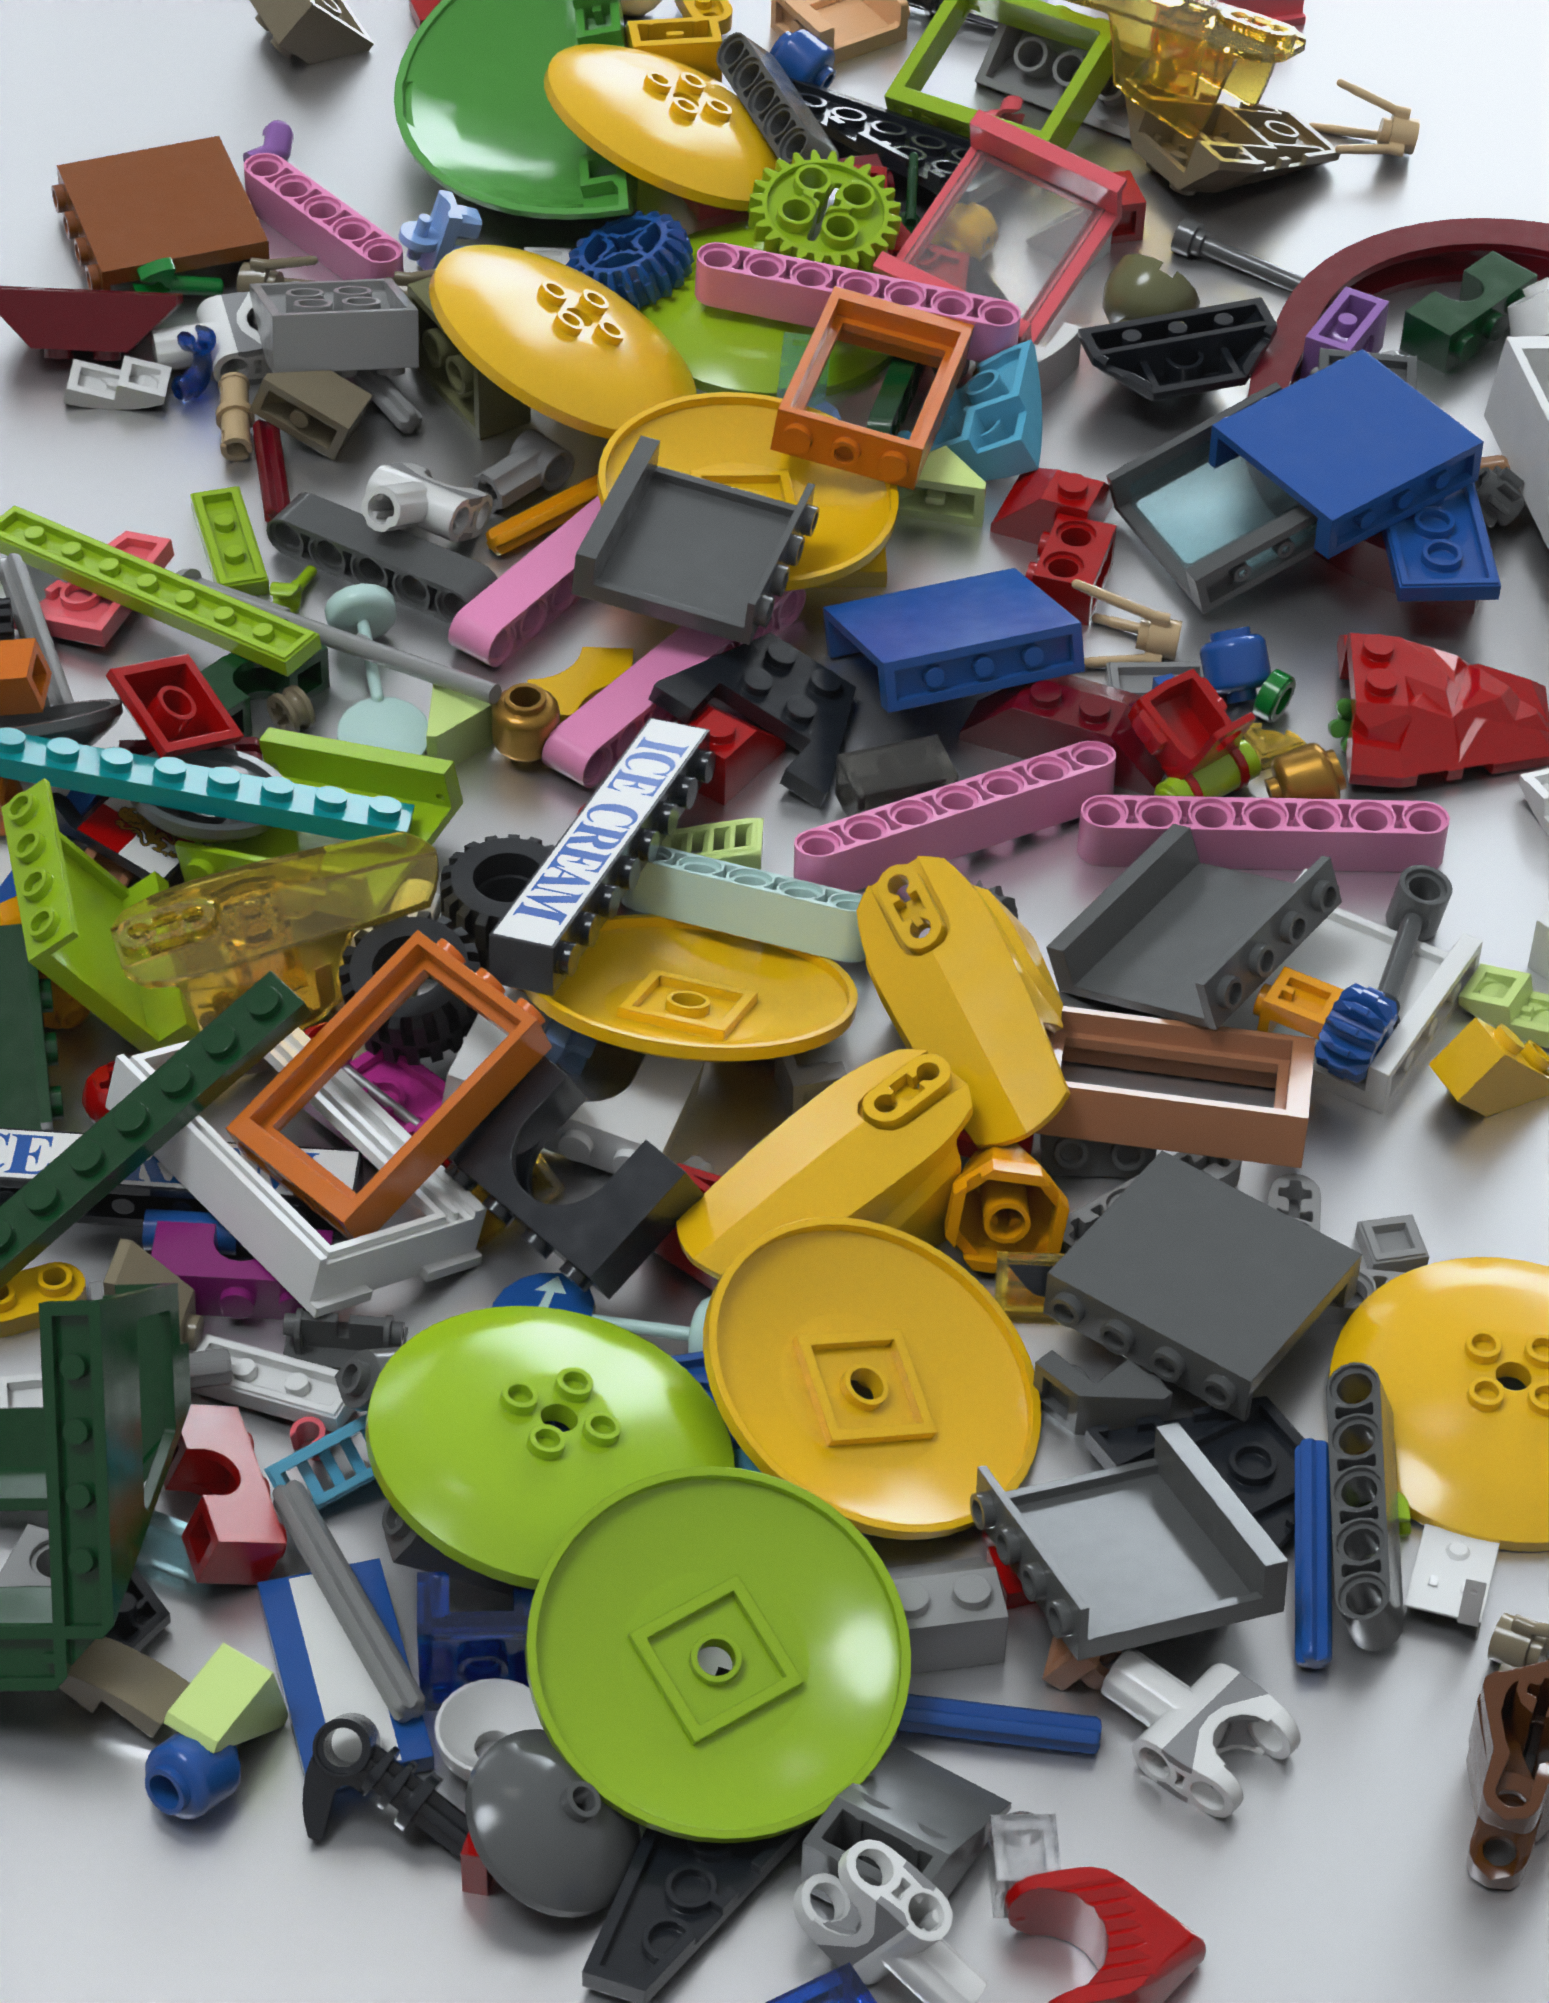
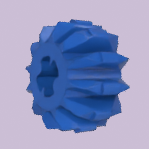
M1357 983L1343 990L1339 999L1334 1002L1330 1014L1325 1019L1323 1029L1318 1035L1319 1040L1315 1046L1316 1063L1328 1069V1073L1342 1080L1347 1078L1358 1083L1365 1079L1369 1066L1394 1031L1393 1027L1398 1019L1396 1002L1385 997V993L1370 986L1366 988Z

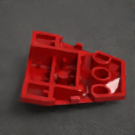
M1348 633V635L1343 634L1339 636L1337 642L1339 677L1350 682L1352 722L1345 748L1348 784L1403 788L1416 786L1418 775L1444 771V779L1450 781L1462 779L1464 768L1482 765L1491 774L1549 766V709L1546 686L1531 679L1485 665L1469 664L1457 655L1411 642L1402 637Z

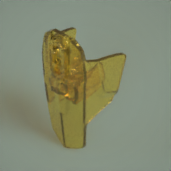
M1064 0L1104 12L1108 15L1112 44L1114 85L1128 99L1190 139L1200 135L1211 116L1222 90L1250 107L1257 105L1269 83L1275 64L1284 62L1305 51L1307 41L1304 34L1298 32L1294 26L1216 0Z
M402 831L298 851L245 864L173 886L125 909L110 928L124 975L129 980L147 989L163 987L180 988L193 1014L204 1029L271 970L306 1003L312 1015L299 1026L303 1030L322 1020L334 1006L343 1001L339 980V966L344 965L342 955L346 947L351 946L352 937L355 932L431 907L439 877L437 850L425 840Z

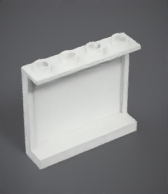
M1305 868V869L1302 871V873L1299 875V877L1296 879V881H1297L1308 869ZM1337 907L1221 1026L1257 1031L1259 1016L1253 1014L1257 995L1265 983L1273 985L1284 966L1344 990L1355 983L1366 988L1370 986L1377 989L1397 931ZM1463 932L1450 952L1418 940L1397 999L1400 1004L1398 1013L1400 1023L1369 1066L1367 1077L1358 1083L1347 1078L1342 1080L1328 1073V1069L1318 1065L1314 1052L1312 1085L1383 1114L1459 1005L1458 995L1479 966L1483 940ZM1279 1023L1272 1032L1314 1038Z

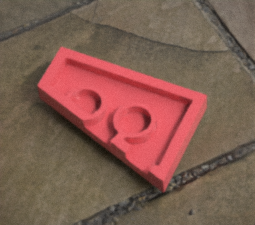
M125 531L108 543L110 546L162 568H165L174 556L171 539ZM56 580L45 588L46 598L39 602L52 637L103 647L107 645L132 612L130 608L61 580Z

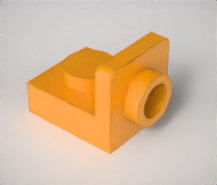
M1284 966L1273 985L1265 983L1257 995L1253 1007V1014L1259 1016L1257 1031L1272 1033L1279 1023L1319 1039L1318 1035L1323 1029L1325 1019L1330 1014L1334 1002L1339 999L1344 989Z

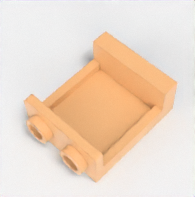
M771 0L770 27L780 36L787 31L794 33L801 29L808 30L834 50L835 65L906 40L910 7L907 0Z

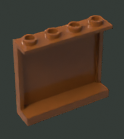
M220 136L57 165L58 184L51 186L54 206L57 213L63 212V223L68 240L74 239L77 262L80 267L85 266L87 284L90 290H111L110 285L141 280L137 268L161 258L171 257L176 268L175 273L237 261L250 263L252 257L270 259L269 241Z

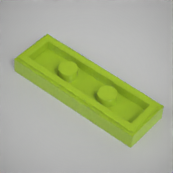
M235 486L190 494L191 509L213 581L253 596L270 594L269 579L240 487Z

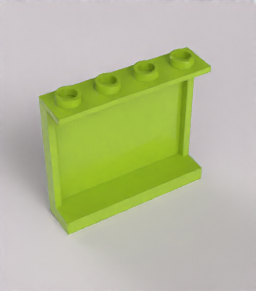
M44 778L26 791L16 794L10 802L1 807L28 962L142 1053L194 1038L200 1030L169 882L154 871L130 888H127L64 836L58 828L51 785L47 779Z

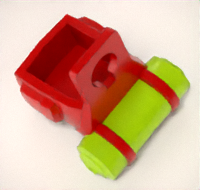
M1194 668L1164 681L1140 697L1128 714L1134 732L1143 742L1148 752L1154 755L1160 762L1161 768L1167 776L1165 780L1156 785L1155 796L1223 797L1232 791L1236 792L1248 785L1249 781L1258 777L1261 773L1262 768L1258 755L1253 747L1246 740L1242 739L1243 735L1256 720V717L1252 712H1249L1232 722L1226 713L1228 706L1223 698L1218 695L1205 677L1199 676Z

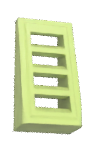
M744 818L675 829L672 836L667 835L660 846L692 853V851H702L701 853L694 854L761 870L764 818Z

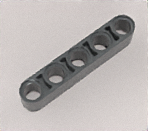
M741 32L729 35L718 49L716 56L717 65L777 158H781L791 165L794 152L799 153L804 160H810L812 150H816L821 159H827L831 151H836L837 161H839L837 149L777 59Z
M304 492L298 494L267 524L266 532L269 541L283 555L306 565H312L316 569L355 585L363 583L384 587L394 596L396 602L449 624L452 623L456 614L466 604L498 579L488 566L479 561L400 529L386 532L375 531L366 524L363 514L311 493Z
M1352 1362L1342 1365L1335 1370L1328 1379L1326 1388L1335 1601L1354 1643L1368 1651H1379L1394 1644L1402 1634L1404 1626L1394 1418L1391 1404L1378 1373L1372 1366L1365 1363ZM1368 1450L1363 1454L1357 1455L1359 1452ZM1371 1502L1366 1506L1358 1508L1363 1503ZM1375 1554L1369 1559L1359 1561L1364 1556ZM1378 1607L1372 1613L1361 1615L1367 1609Z

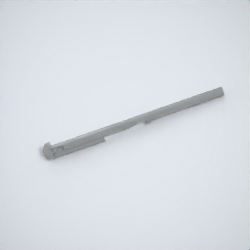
M185 568L176 573L319 634L320 641L324 646L489 704L497 703L501 697L502 690L499 684L375 642L366 635L360 633L355 635L292 613L290 608L204 579L197 569Z

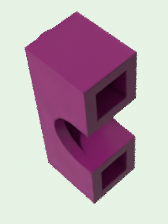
M157 1221L151 1256L194 1289L197 1315L235 1319L284 1320L285 1313H296L297 1308H304L256 1259L236 1261L221 1255L218 1252L216 1224ZM315 1229L330 1245H334L333 1230Z

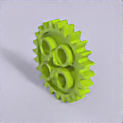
M812 150L810 160H804L799 153L794 152L791 165L779 158L776 161L775 170L765 167L762 180H755L753 193L750 194L748 205V227L755 228L754 242L765 241L763 251L778 252L781 255L858 270V265L870 272L873 270L875 259L878 258L882 251L887 253L888 249L894 250L902 219L899 217L901 203L894 201L895 188H884L886 178L884 175L870 177L872 165L868 163L859 169L854 167L855 156L851 155L844 162L837 161L836 151H831L827 159H821L819 153L816 150ZM839 189L835 194L833 205H830L827 209L828 199L832 191ZM822 221L821 230L816 240L810 241L814 236L816 224Z

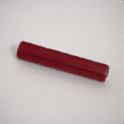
M258 419L253 424V438L265 521L269 523L290 503L280 429L267 421Z

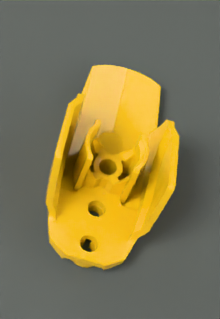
M917 856L915 860L908 864H896L889 867L882 873L878 882L871 886L868 884L857 908L858 927L866 956V966L886 1012L907 1049L928 1050V1054H935L944 1058L950 1064L951 1072L965 1083L968 1082L973 1115L964 1129L978 1148L1008 1146L1030 1137L1054 1118L1070 1096L1067 1083L1045 1030L1047 1029L1055 1033L1063 1028L1061 1021L1063 1003L1034 937L988 889L972 885L945 858ZM908 884L906 892L911 899L904 902L896 893L902 886ZM931 927L925 937L918 938L924 929Z
M898 1049L880 1056L844 1075L796 1111L752 1148L714 1183L697 1203L676 1221L678 1240L682 1251L693 1265L719 1280L735 1257L753 1240L772 1229L802 1219L818 1217L862 1219L906 1232L933 1247L948 1240L945 1237L944 1224L952 1185L961 1173V1159L956 1145L957 1138L973 1115L968 1082L965 1083L951 1072L950 1064L944 1058L935 1054H928V1050Z

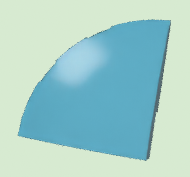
M1030 339L1005 349L977 364L978 374L974 375L958 390L955 389L930 452L947 446L984 481L1008 478L1038 470L1042 446V398L1036 349ZM901 430L897 436L909 440L911 432Z

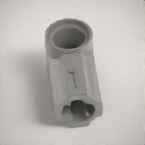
M530 429L523 432L516 439L507 457L473 477V488L492 495L493 507L491 512L496 513L540 486L548 491L560 489L571 477L574 470V455L539 431Z

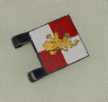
M58 792L52 793L58 828L63 835L73 837L141 879L156 871L165 880L169 881L181 869L174 846L176 842L180 840L195 843L155 827L133 807L129 800L104 796L86 814L81 816L66 796Z

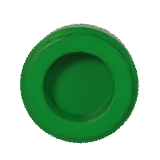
M1275 669L1265 680L1256 697L1253 714L1268 723L1276 722L1292 699L1296 687L1295 678L1279 669Z

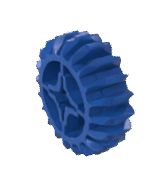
M637 211L633 216L625 217L621 215L618 220L613 222L605 221V225L599 229L589 230V237L579 239L576 242L577 248L568 253L570 260L566 264V266L602 283L640 311L641 307L645 305H656V300L661 297L672 296L673 288L683 286L684 278L692 273L691 264L694 262V258L692 255L693 248L687 232L682 228L680 221H675L671 214L660 215L658 211H651L644 215L641 211Z

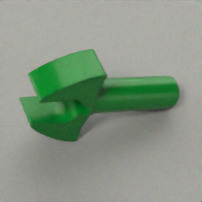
M171 257L154 260L137 268L142 282L157 283L154 285L133 283L136 292L183 293V295L213 297L222 295L224 291V283L221 278L176 275V268Z

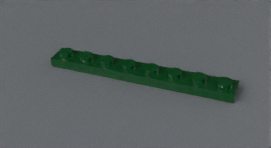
M270 970L0 1206V1289L307 1020L312 1013L306 1003Z

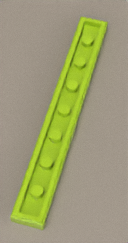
M16 505L0 516V553L6 556L10 553H17L27 565L287 677L322 649L320 636L316 632Z

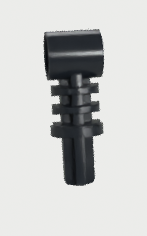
M358 1713L342 1714L325 1723L318 1730L313 1740V1755L306 1771L303 1786V1817L308 1838L320 1841L324 1839L336 1792L341 1786L348 1785L355 1788L363 1796H366L371 1790L381 1797L377 1804L380 1810H384L389 1804L396 1808L399 1812L395 1818L394 1825L400 1830L404 1831L413 1822L455 1856L460 1857L469 1832L466 1814L436 1791L443 1781L439 1775L434 1772L423 1781L414 1774L419 1765L416 1761L412 1760L405 1767L397 1760L401 1751L398 1747L394 1746L389 1752H386L380 1747V1734L376 1725L364 1715ZM338 1728L351 1729L359 1736L362 1743V1752L356 1762L343 1761L334 1753L332 1737Z

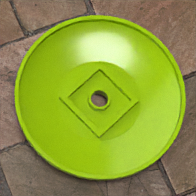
M748 221L723 224L689 234L688 238L693 248L692 255L694 258V262L691 264L692 273L684 278L683 286L672 289V296L661 297L656 300V305H645L641 307L640 312L661 330L680 353L693 376L696 389L707 393L741 392L783 398L815 328L702 304L695 297L696 259L699 248L707 243L720 242L763 251L765 241L754 242L755 228L748 227ZM858 265V270L869 272ZM870 271V273L879 274L876 271ZM837 340L810 400L835 395L868 381L888 367L894 356Z
M536 1306L492 1307L452 1316L431 1325L403 1344L388 1360L372 1390L366 1416L365 1440L373 1474L383 1494L407 1525L427 1543L463 1566L487 1577L536 1590L540 1576L551 1554L564 1535L586 1512L617 1490L640 1479L670 1470L705 1466L735 1468L731 1438L720 1412L701 1384L683 1366L654 1344L626 1329L588 1315L562 1309ZM557 1421L566 1425L570 1430L562 1432L559 1428L544 1424L543 1422Z
M705 1466L665 1471L640 1479L601 1500L571 1527L551 1554L537 1584L526 1627L525 1658L531 1698L540 1724L552 1747L582 1781H586L595 1787L603 1803L624 1817L669 1836L697 1842L740 1843L762 1840L797 1830L821 1818L839 1793L852 1783L860 1785L874 1771L882 1759L900 1724L907 1701L911 1677V1646L903 1604L886 1566L869 1541L847 1518L811 1492L783 1479L742 1468ZM707 1647L721 1648L730 1656L732 1669L724 1675H710L700 1667L697 1658L698 1653Z

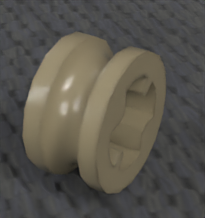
M292 684L284 688L282 694L275 693L269 696L266 701L269 716L277 729L299 733L300 728L306 730L314 726L316 722L315 711L310 699L296 685Z

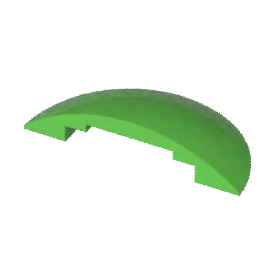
M442 0L421 23L409 42L400 62L395 81L394 106L396 121L404 144L413 159L427 175L445 189L465 200L496 211L532 218L561 220L607 218L632 214L636 206L638 178L611 163L579 139L556 114L544 90V75L552 58L563 49L582 44H606L627 47L621 0Z

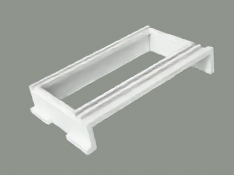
M297 1027L243 1076L272 1068L280 1072L311 1039ZM189 1041L133 1055L131 1059H128L124 1054L117 1055L105 1107L109 1111ZM340 1069L309 1101L378 1170L412 1137L343 1069ZM197 1115L153 1154L314 1318L370 1301L373 1290L416 1276H420L425 1282H429L481 1264L483 1256L476 1250L487 1208L470 1191H466L444 1172L446 1168L443 1165H440L409 1198L426 1215L425 1217L330 1245L200 1115Z

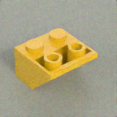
M717 16L627 21L625 26L627 48L670 58L722 83V71L716 62L718 49L723 43Z

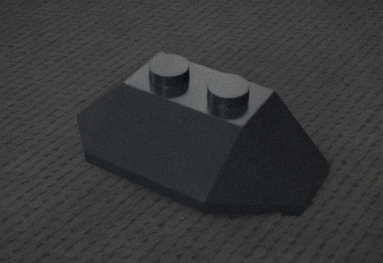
M1259 297L1078 329V338L1094 367L1136 396L1151 401H1158L1246 385L1275 337L1277 323L1263 298Z

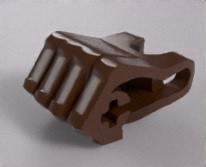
M1549 1659L1544 1662L1507 1671H1494L1485 1677L1481 1694H1479L1466 1759L1476 1825L1469 1845L1466 1866L1470 1877L1488 1888L1505 1890L1516 1888L1523 1880L1535 1844L1549 1831ZM1526 1754L1536 1756L1532 1775L1524 1760ZM1490 1840H1504L1515 1849L1516 1857L1508 1865L1495 1866L1484 1857L1483 1851Z

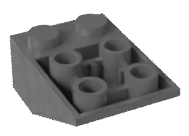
M899 1746L881 1760L874 1771L860 1785L852 1783L839 1793L802 1842L800 1885L811 1876L820 1873L831 1874L839 1878L838 1863L842 1854L857 1842L870 1839L880 1841L891 1847L916 1867L948 1898L1010 1811L1012 1803ZM862 1855L858 1856L856 1859V1869L859 1876L871 1885L881 1886L882 1873L880 1867L871 1858ZM818 1889L812 1890V1894L833 1904L825 1892Z

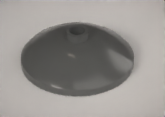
M98 699L44 706L43 713L0 716V728H15L27 735L50 739L64 737L72 739L78 744L92 746L118 722L123 714L122 702L117 699Z
M215 747L173 756L187 764L209 768L229 767L242 774L264 778L272 776L282 777L276 769L266 762L244 752L225 747ZM155 751L145 755L160 758ZM130 801L133 807L155 827L193 842L219 844L244 841L257 837L273 828L272 826Z
M522 1730L500 1739L483 1753L476 1762L469 1777L465 1797V1811L472 1842L489 1873L509 1894L539 1912L569 1918L594 1914L614 1901L641 1841L640 1826L603 1803L595 1787L586 1781H582L552 1747L544 1730Z

